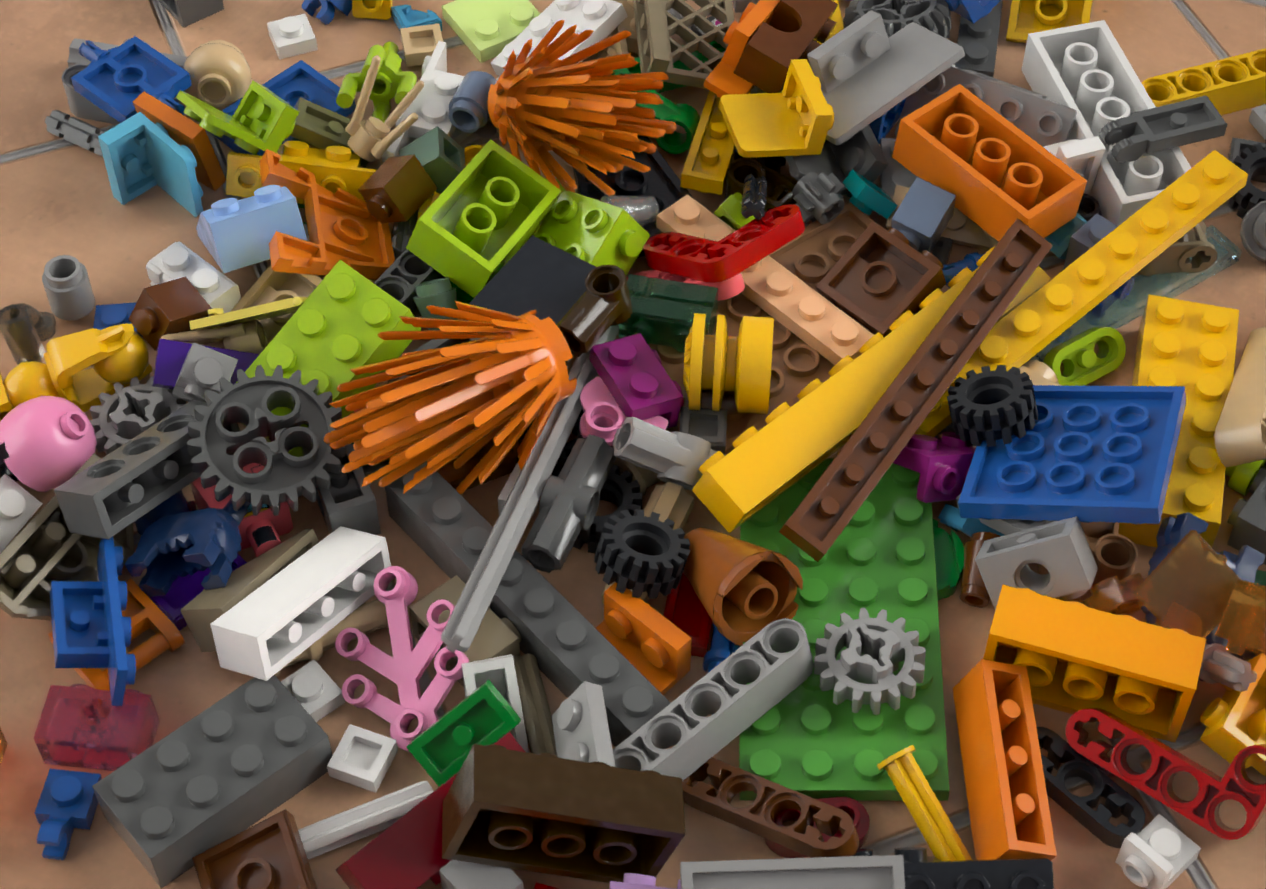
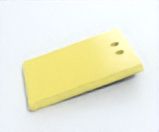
M293 297L224 313L223 308L207 310L209 317L189 321L190 329L203 330L228 327L256 319L261 321L292 314L298 310L308 297Z

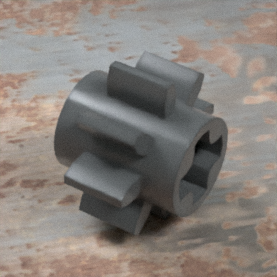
M813 171L803 176L794 186L793 199L797 202L795 205L799 206L805 223L809 220L812 222L817 220L820 224H827L834 220L843 210L845 202L843 200L844 197L840 193L845 189V186L833 173L827 176L824 172L818 174L816 171Z

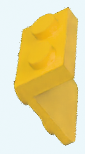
M794 59L790 61L782 93L728 94L721 96L719 102L720 111L737 152L746 158L820 155L827 132L832 129L834 124L833 108L830 104H827L821 91L820 80L817 76H814L807 59Z

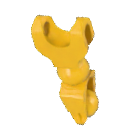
M119 324L102 330L91 328L51 339L46 344L47 352L43 354L46 364L38 361L21 362L8 373L5 379L0 373V421L19 404L40 396L65 398L77 405L83 412L89 411L91 406L101 404L99 398L101 393L110 395L116 393L114 389L115 383L118 382L125 388L131 385L132 378L137 377L140 381L153 371L152 366L149 364L148 345L134 331L132 324ZM91 365H92V367H93V368L84 370L85 368H87V367H89V366H91Z

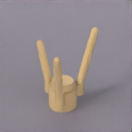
M378 55L372 59L353 117L345 128V131L352 135L347 142L350 149L361 158L371 162L377 158L380 159L387 148L418 119L416 113H411L390 132L392 126L424 88V82L418 81L384 122L372 116L367 121H362L381 62V58Z
M257 319L228 327L165 334L161 337V339L191 344L195 342L200 345L223 341L225 349L260 354L267 346L263 327Z

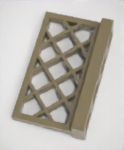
M633 0L641 73L664 72L668 75L669 79L662 82L705 88L703 84L707 76L719 64L725 51L720 53L709 43L715 40L725 49L728 46L723 42L728 28L735 20L732 0H692L701 7L697 11L684 1L686 0ZM673 8L684 18L678 20L667 11ZM712 15L722 25L716 27L705 17ZM694 24L706 34L698 36L688 27ZM677 34L688 44L681 46L671 36ZM698 50L709 60L703 63L691 53ZM680 60L691 71L673 68V63Z

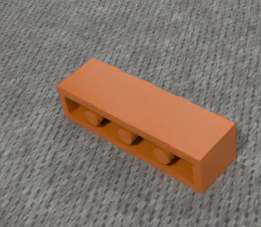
M981 659L952 688L975 860L1034 858L1052 860L1057 854L1027 667Z

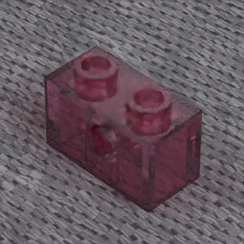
M73 684L71 686L51 685L35 731L34 741L44 764L115 771L153 745L160 720L152 696L138 690L125 689L123 705L112 706L111 694L108 690L94 689L84 684Z

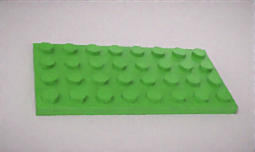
M834 458L826 459L741 524L740 539L786 556L798 567L803 579V590L799 587L797 588L794 602L799 607L793 620L801 623L806 631L813 662L817 638H824V628L827 623L840 627V614L844 612L852 620L859 619L860 608H866L869 618H877L878 613L883 609L887 610L888 622L893 623L901 617L906 619L905 633L918 631V646L925 647L926 650L923 683H916V693L913 699L901 695L900 708L894 710L885 702L881 703L879 715H874L868 704H863L859 712L854 713L852 712L851 700L846 699L844 702L836 705L833 703L834 689L828 691L820 689V675L814 674L813 668L812 674L807 680L739 735V768L814 799L848 797L856 801H903L885 769L879 770L877 764L898 751L914 745L916 750L912 755L939 801H948L949 775L932 502L924 503L916 498L919 472L892 463L827 553L817 562L779 533V531ZM845 646L837 654L836 661L840 659V652L846 649ZM903 661L899 662L898 670L893 672L895 676L902 669ZM742 791L739 793L740 800H755L757 796L752 791Z

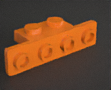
M759 0L757 4L750 2L739 22L736 20L732 22L723 39V42L728 46L722 60L707 76L703 84L706 89L721 98V96L728 94H749L755 87L752 83L734 74V71L747 43L763 22L770 23L780 0Z

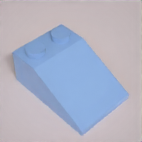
M279 185L261 187L254 191V196L238 201L236 198H226L214 202L211 205V209L200 213L196 227L198 237L223 273L269 260V242L276 231L307 241L296 197L286 186L280 187Z

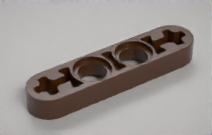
M713 757L682 781L683 799L689 806L808 857L853 856L859 846V837L850 815L843 810ZM708 776L712 785L702 781ZM695 780L698 781V783L693 787L692 783ZM742 791H752L757 794L755 801L747 807L735 808L730 805L732 798ZM785 809H796L801 812L800 818L790 826L782 827L774 824L775 817ZM838 830L841 831V838L831 837L827 843L824 842L821 833L834 836Z

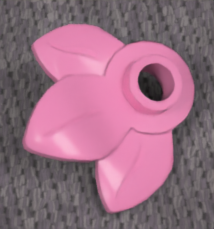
M595 377L583 387L580 394V403L584 411L580 419V433L583 438H586L589 434L603 438L609 446H613L616 431L624 423L626 416L600 377ZM659 415L642 420L664 430L668 426V420Z

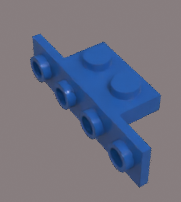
M112 536L109 539L100 538L97 556L99 582L51 581L50 608L55 668H108L112 706H122L126 685H134L136 659L135 654H126V647H130L132 627L131 618L122 617V611H125L127 606L126 581H118V576L122 575L123 548L122 546H114Z

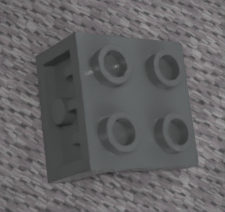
M867 125L851 139L840 145H835L825 139L820 155L785 156L790 167L789 172L797 181L806 174L816 171L818 174L824 172L827 176L833 173L842 183L853 169L874 183L889 165L870 125ZM846 187L840 193L850 198L853 196Z

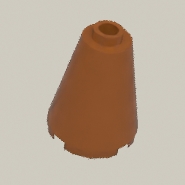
M706 527L696 528L684 536V539H689L690 552L683 573L716 628L725 638L735 645L742 646V642H747L773 621L784 618L793 619L799 607L794 600L797 588L799 587L803 590V579L798 567L786 556Z

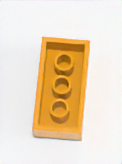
M1002 585L983 659L1027 667L1033 704L1069 714H1074L1081 709L1101 708L1113 713L1152 737L1175 743L1196 691L1206 639L1190 635L1181 629H1168L1141 622L1132 616L1115 615L1089 608L1080 602H1067L1044 596L1031 589Z

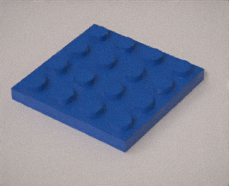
M1033 385L1038 411V420H1034V428L1032 430L1025 429L1026 435L1020 439L1015 435L1011 436L1012 442L1005 445L1001 439L996 440V446L987 447L986 441H982L980 446H976L958 501L961 518L1059 521L1078 517L1079 521L1083 523L1160 524L1186 405L1185 386Z

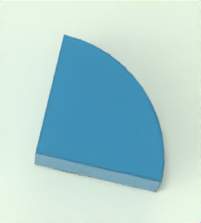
M411 5L391 7L392 18L399 31L400 28L437 23L440 24L442 31V20L430 10H427L428 13L412 10Z
M945 504L938 516L941 519V523L955 531L959 530L971 538L976 532H991L1004 536L1003 533L981 523L979 518H961L959 508L949 504Z

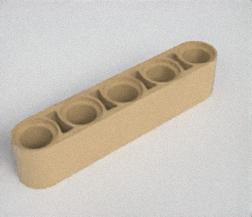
M1266 326L1250 332L1215 429L1216 451L1225 467L1266 459Z

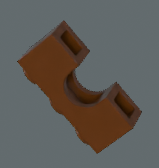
M780 0L770 23L763 22L747 43L734 74L766 93H780L785 83L790 61L794 59H807L810 64L807 54L821 45L817 41L824 43L829 38L836 25V22L831 20V17L838 4L832 0Z

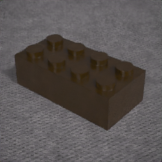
M473 744L443 801L442 858L610 883V881L623 882L624 873L656 877L686 834L682 778L661 775L653 770L637 771L612 767L604 762L588 763L564 759L550 753L534 754L509 750L495 744Z

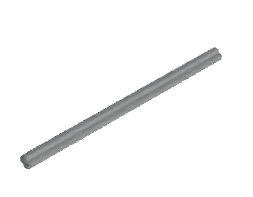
M621 324L610 326L595 345L615 340ZM590 351L587 354L583 353L580 357H576L568 373L569 380L577 378L575 392L572 396L557 402L508 496L442 632L441 640L446 644V649L451 652L456 650L465 652L470 648L539 502L543 489L582 410L580 403L581 391L588 382L598 376V372L589 360Z

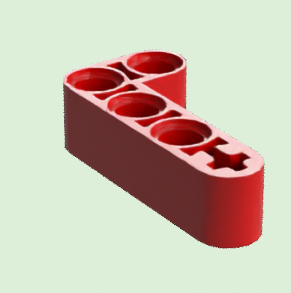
M1101 708L1081 709L1068 719L1065 728L1066 739L1076 752L1220 838L1237 840L1246 836L1258 825L1266 811V783L1259 784L1253 782L1245 770L1246 761L1252 754L1259 753L1266 756V744L1251 745L1242 749L1234 757L1222 778L1107 710ZM1099 720L1098 731L1110 739H1116L1120 737L1122 732L1125 734V737L1115 746L1103 740H1095L1088 743L1086 740L1089 733L1082 727L1084 723ZM1134 744L1143 745L1151 754L1152 762L1150 768L1145 773L1133 771L1127 763V752ZM1113 749L1112 755H1111V758H1110V757L1107 755V753ZM1180 771L1191 773L1198 782L1199 791L1192 801L1180 799L1173 791V779ZM1232 799L1244 806L1247 819L1242 828L1232 829L1222 823L1219 817V809L1225 800Z

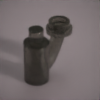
M26 303L12 304L1 309L0 330L16 364L29 361L43 363L42 358L44 357L45 348L42 342L50 339L56 333L54 315L50 312H39L36 308Z

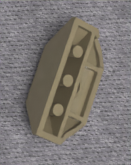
M94 453L72 477L101 458ZM56 495L0 554V608L11 617L52 621L50 608L51 581L99 582L97 556L100 538L70 533ZM133 523L113 536L114 546H122L123 566L127 559L134 554Z

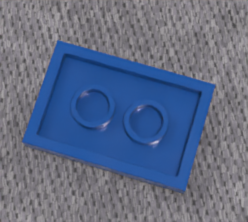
M302 60L263 84V86L292 107H295L301 97L345 117L352 114L356 108L355 98L351 107L346 109L339 107L336 98L340 87ZM242 98L222 111L233 116ZM225 134L222 138L214 135L236 153L252 154L234 143L235 140ZM289 136L288 138L284 139V141H283L282 144H284V142L290 141V140H296V141H300V140H299V139H296V138H294V137H292V136ZM260 149L257 155L263 156L265 151Z

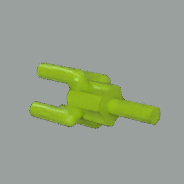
M386 42L383 47L373 45L369 49L361 73H348L345 75L336 98L339 107L345 109L351 107L356 92H361L373 57L378 55L381 58V62L369 99L373 101L374 105L372 117H376L383 122L388 118L391 112V99L395 97V102L398 105L417 83L415 73L401 70L402 59L398 55V46L394 42Z

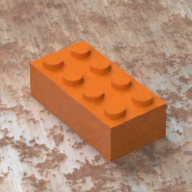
M961 84L956 85L900 120L892 157L916 177L956 195L955 207L998 242L1017 218L1040 236L1046 238L1076 217L1087 180Z

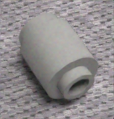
M60 255L48 261L44 268L42 282L53 314L62 320L69 321L87 316L95 306V297L86 267L70 255Z

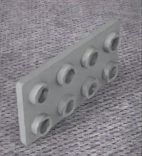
M872 10L864 14L807 54L814 76H817L820 80L821 91L826 102L832 106L834 111V124L832 129L828 130L826 140L835 145H840L851 139L857 132L877 118L882 117L888 110L909 95L916 93L923 85L940 73L948 70L954 63L965 56L963 47L914 22L909 23L888 38L882 15Z
M951 66L948 70L940 73L919 88L916 93L906 98L895 130V135L897 136L902 118L958 84H961L1042 147L1068 140L1077 111L1047 100V96L973 70H961Z

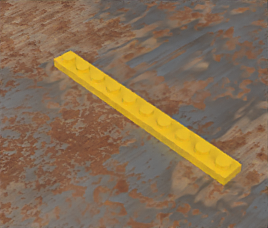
M1213 150L998 321L954 381L959 377L967 379L966 373L974 370L976 374L982 373L981 367L989 366L990 371H996L997 365H1006L1007 372L1012 367L1020 368L1246 185L1248 174L1219 152ZM948 389L915 434L934 437L952 423L947 396H949Z

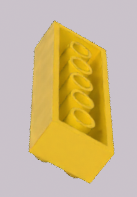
M1148 294L1138 330L1132 386H1185L1186 405L1160 524L1162 519L1168 517L1176 519L1178 514L1189 512L1209 523L1207 530L1198 535V541L1202 551L1211 552L1221 525L1226 470L1216 451L1214 434L1234 378L1239 310ZM1119 523L1118 534L1129 538L1135 544L1157 548L1156 537L1160 524Z

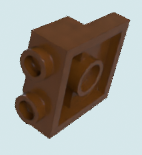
M873 221L816 285L819 294L874 334L880 332L885 337L892 332L889 327L897 318L908 310L914 314L918 313L921 310L919 304L937 288L941 290L946 284L942 271L944 266L929 251L923 250L919 253L909 246L908 239L897 229L889 227L886 230Z

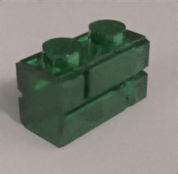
M629 274L627 284L632 302V314L624 323L619 324V338L641 333L647 344L669 346L684 353L685 340L691 329L694 313L706 314L705 335H712L717 319L718 288Z

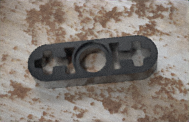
M1036 727L1040 750L1044 748L1048 751L1047 757L1041 755L1047 795L1108 846L1121 848L1124 839L1131 832L1138 835L1145 823V812L1141 804L1087 758L1076 752L1057 733L1045 727ZM1053 768L1056 770L1059 769L1057 776L1055 777L1051 775ZM1070 777H1081L1090 783L1093 792L1084 797L1075 796L1066 789L1064 781ZM1100 797H1104L1106 799L1105 804L1102 805L1100 803L1097 810L1094 811L1093 809L1097 806ZM1121 815L1129 820L1127 825L1121 823L1116 827L1109 822L1111 817L1116 819Z

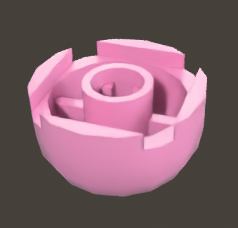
M40 396L30 399L9 411L0 421V445L5 442L6 451L10 456L4 462L21 483L39 492L55 489L68 481L96 451L95 431L87 415L77 405L65 398Z

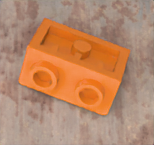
M615 582L604 591V621L596 629L664 695L690 671L691 637L641 598L632 597L633 592L626 588L624 594L617 591L618 583Z

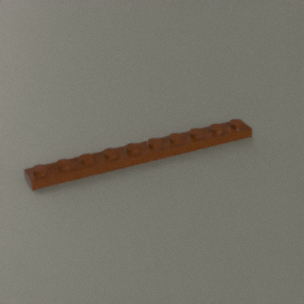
M1018 218L1015 220L795 509L779 533L815 561L819 562L1050 251L1053 246L1051 243Z

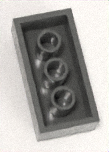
M275 675L267 681L254 677L95 783L92 787L104 817L162 889L194 866L193 857L246 830L328 772L327 765L332 757V751L328 735Z

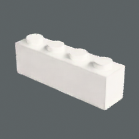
M340 526L213 621L210 625L220 667L265 681L270 679L375 595L373 587L376 575L381 570L391 566L386 537Z

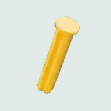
M914 745L898 751L877 764L879 770L885 769L934 856L941 861L972 860L912 755L916 750Z

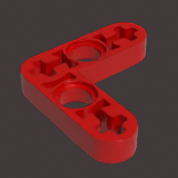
M788 204L765 212V216L757 221L755 218L719 241L677 232H665L649 238L643 246L648 266L651 269L706 283H717L736 276L797 238L805 231V225L799 206Z

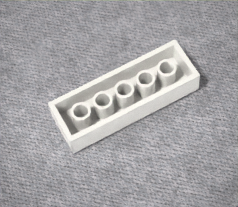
M1105 20L1028 34L1022 72L1033 92L1047 96V100L1077 111L1068 140H1083L1094 136L1100 138L1099 132L1108 122L1128 117L1131 113L1155 108L1154 103ZM1100 138L1105 151L1090 195L1098 201L1102 217L1119 226L1191 169V166L1179 147L1146 154L1145 152L1136 161H1126L1120 164L1116 162L1111 154V150L1116 143L1108 146Z

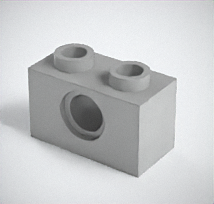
M1078 517L1063 519L986 540L975 559L995 610L1002 585L1014 588H1027L1044 596L1059 597L1060 600L1067 601L1076 599L1084 595L1088 589H1091L1098 570ZM1039 563L1047 568L1049 574H1037L1029 568L1028 564Z

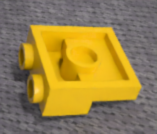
M1264 653L1247 661L1251 664V670L1257 673L1256 682L1250 683L1248 690L1243 692L1221 684L1227 689L1222 699L1218 697L1213 700L1200 717V721L1207 726L1200 740L1230 764L1242 749L1251 745L1266 744V655ZM1259 753L1252 754L1246 761L1245 769L1252 766L1266 777V756Z

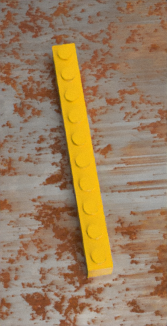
M995 246L976 262L978 268L973 272L968 267L961 270L948 283L950 289L944 293L939 288L934 290L919 304L921 310L914 315L910 310L903 313L889 327L892 331L885 337L880 332L872 336L859 349L860 356L854 360L850 355L845 356L828 372L831 376L828 380L822 383L816 378L797 395L799 399L797 403L791 407L787 402L782 403L766 417L765 422L767 425L758 431L754 426H751L732 443V446L735 448L726 456L721 451H718L699 467L698 470L703 475L692 491L729 534L846 444ZM1039 265L998 321L1051 280Z

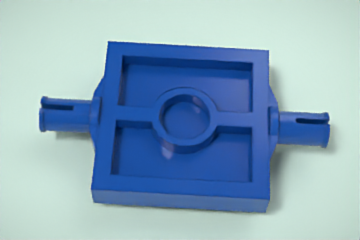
M134 36L122 45L109 50H102L90 40H86V44L82 43L80 45L79 54L91 61L88 67L71 77L74 90L121 123L137 114L132 102L143 91L184 115L185 107L173 98L177 96L180 90L185 91L192 86L190 73L144 41Z

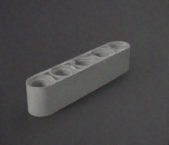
M784 618L775 620L764 627L613 749L615 767L637 771L653 770L661 775L682 778V781L690 776L812 674L814 668L813 657L806 631L801 623L793 619Z

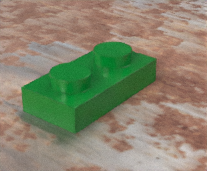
M488 679L414 738L406 748L438 787H440L460 771L473 744L490 745L496 743L520 723L521 718Z

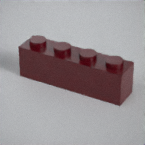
M510 732L495 743V745L503 746L509 750L525 752ZM457 774L335 869L349 889H417L429 878L435 886L441 883L439 870L452 861L451 859L442 858L443 801Z

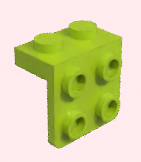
M255 81L251 82L233 116L182 90L176 96L179 101L186 105L183 112L200 122L199 126L220 138L225 134L234 139L236 145L254 155H257L260 149L263 151L268 149L277 153L284 139L288 138L293 132L295 120L299 114L298 110Z
M564 191L554 203L535 237L596 267L601 265L618 266L627 275L650 234L623 208L571 191Z

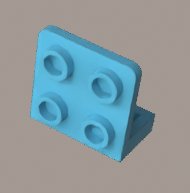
M138 112L98 136L113 197L122 205L158 185L194 217L199 216L203 211L201 201L203 190L197 181L195 167H197L196 158L186 145L180 146L170 138L168 132L160 123L154 124L144 114Z

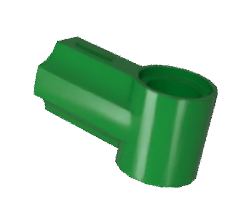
M655 90L632 91L652 92L661 97L664 101L663 104H636V106L652 108L655 111L654 119L672 121L684 128L686 133H679L677 131L673 134L665 133L661 138H656V141L664 151L670 154L685 152L693 141L700 120L698 112L688 104L673 103Z

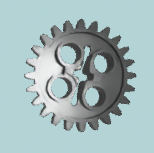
M257 365L255 377L248 378L242 369H238L237 383L232 384L222 377L219 379L220 394L206 390L204 394L208 406H194L195 419L198 421L188 423L189 436L193 439L187 441L189 455L195 456L191 459L193 472H203L200 477L204 489L216 485L214 491L218 502L231 494L233 510L238 511L247 501L251 502L252 512L255 516L259 514L263 504H269L273 515L278 516L280 503L287 502L294 511H298L299 496L303 495L309 501L315 502V485L327 490L331 488V477L328 473L340 474L341 461L338 458L346 456V446L334 450L329 444L324 442V436L335 430L330 427V424L342 419L341 407L334 408L329 405L332 402V393L330 391L317 396L319 391L317 379L311 380L304 386L301 384L300 370H296L287 379L283 378L281 365H277L272 376H266L263 367ZM277 407H287L293 410L284 416L271 413ZM231 423H243L247 426L239 432H230L225 429ZM306 424V425H308V428H307V427H301L300 425ZM264 437H268L271 442L267 443ZM295 447H304L310 450L309 454L302 457L292 456L288 452ZM226 452H234V454L228 455ZM251 463H258L265 467L262 471L253 474L242 470L244 466Z

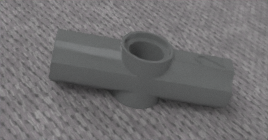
M590 434L586 438H578L559 476L552 475L548 479L540 498L539 515L521 547L522 556L535 569L550 573L552 570H561L581 529L587 531L592 525L599 506L600 491L616 461L614 448L610 447L605 439Z

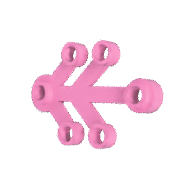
M390 566L381 570L376 575L373 589L376 598L385 604L393 658L370 644L369 638L364 633L351 627L342 630L338 634L335 647L337 652L348 660L361 661L397 684L400 705L377 693L376 685L360 674L352 675L345 680L342 686V696L351 705L357 708L366 707L390 723L391 738L396 740L399 748L410 752L406 746L439 719L436 712L455 682L463 678L461 664L468 663L469 659L463 652L458 650L451 652L446 647L437 653L443 643L441 635L448 622L447 620L439 624L438 618L445 610H450L451 616L455 605L444 599L437 600L430 605L427 611L429 626L415 648L413 647L407 607L417 596L418 584L414 576L399 566ZM397 578L396 586L392 590L386 591L389 583ZM358 637L356 648L348 652V643L353 638ZM437 653L434 659V666L438 673L421 696L419 679ZM457 656L458 662L456 667L451 671H446L447 661ZM364 684V693L361 697L355 699V689L359 685ZM414 718H418L416 730L412 733H407L410 722Z

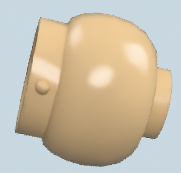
M211 40L200 44L186 58L183 67L184 70L190 73L192 86L186 89L185 92L221 111L244 97L252 82L250 66L241 50L232 43L223 40Z

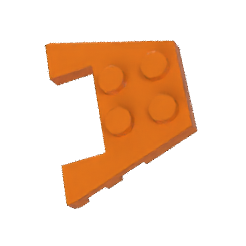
M266 149L259 161L262 186H286L295 197L304 200L309 241L276 231L269 242L271 269L277 272L326 276L336 263L342 260L367 279L377 280L395 261L389 223L381 224L378 219L372 216L367 209L365 201L339 187L335 193L316 183L315 174L302 167L296 173L278 163L281 155Z

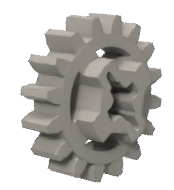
M153 376L150 377L146 384H140L138 378L134 377L131 379V386L126 388L118 382L115 383L114 389L116 393L113 395L101 393L99 398L102 406H91L90 408L93 419L90 422L95 431L97 451H105L106 455L110 454L186 405L187 402L172 396L173 389L153 387Z
M860 608L859 619L852 620L845 612L840 614V627L827 623L824 628V638H817L814 674L820 675V689L822 691L834 689L833 703L836 705L844 702L846 699L851 700L852 712L858 713L863 704H868L873 714L879 715L881 703L885 702L894 710L899 709L901 695L913 699L916 693V683H923L926 650L925 647L918 646V631L905 633L906 619L901 617L893 623L888 622L887 610L883 609L878 613L877 618H869L866 608ZM845 646L846 649L840 652V659L836 661L837 654ZM903 661L902 669L895 676L893 672L898 670L899 662Z

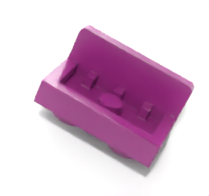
M641 333L594 345L591 348L590 362L626 417L644 420L659 415L668 420L667 429L677 426L680 408L684 403L682 389L676 381H672L662 366L659 354L656 350L649 347Z
M943 432L942 437L938 439L928 435L914 434L893 463L920 473L917 500L924 503L956 500V497L962 492L976 446L969 443L970 439L967 442L962 441L959 434L956 435L955 432Z

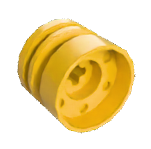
M694 313L693 323L685 340L683 384L689 401V410H700L702 390H713L712 411L720 410L725 391H734L738 413L768 414L774 318L743 316L738 336H728L725 315H717L716 335H705L706 314Z

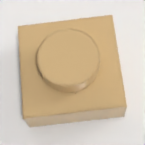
M439 23L400 28L406 67L423 65L425 57L427 55L432 56L438 41L443 42Z

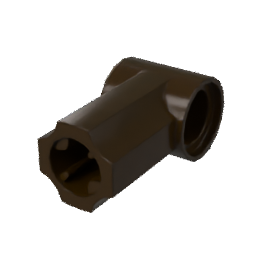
M601 265L591 270L585 278L586 291L557 323L558 328L569 345L572 355L580 357L583 353L587 354L610 326L624 323L631 316L632 302L626 275L618 266Z

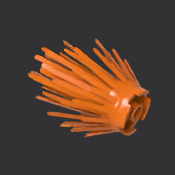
M560 20L553 25L528 57L527 55L532 48V39L524 44L517 59L514 50L512 51L507 64L502 67L505 71L498 78L496 85L491 84L488 92L487 103L490 120L494 127L499 128L500 141L503 147L508 139L511 154L521 161L519 146L529 167L539 175H541V170L546 179L560 189L561 184L566 191L575 193V189H578L575 181L548 152L551 150L602 192L612 196L615 194V191L588 170L587 165L606 175V171L615 173L621 171L624 166L642 173L651 170L650 167L624 156L635 159L632 151L648 154L655 153L657 150L656 145L639 140L637 135L661 138L665 133L673 134L677 125L672 121L654 119L655 111L652 108L636 106V104H663L664 101L658 94L632 91L662 89V81L668 80L669 77L664 72L612 75L613 70L629 68L638 64L634 57L631 56V53L580 62L631 36L632 33L627 30L605 38L586 49L559 60L558 58L585 41L593 33V30H585L577 34L575 33L577 25H574L551 43L565 22Z
M455 301L458 310L433 305L427 306L426 309L434 315L463 320L399 316L405 324H412L414 327L439 328V330L384 331L378 334L379 338L383 340L480 339L442 348L406 352L400 358L350 369L355 375L382 370L386 371L338 385L337 391L346 392L426 369L430 370L329 403L334 408L346 405V411H355L331 423L330 427L335 430L324 436V442L329 444L334 450L354 443V451L350 452L348 456L350 462L344 465L341 472L348 473L366 464L374 466L390 458L388 465L365 477L362 483V487L388 474L378 482V486L386 487L427 461V465L416 472L413 479L404 485L403 494H405L461 453L463 454L453 463V467L455 469L462 467L493 438L494 446L456 488V491L462 495L477 477L481 485L497 469L533 421L517 449L518 457L520 458L518 465L520 470H522L557 402L572 396L577 386V378L569 380L565 362L573 358L571 350L555 322L550 317L540 320L535 316L536 310L516 316Z

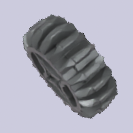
M852 0L849 7L845 9V17L843 18L844 27L846 28L872 10L882 15L888 38L912 22L946 39L950 37L951 12L945 0Z

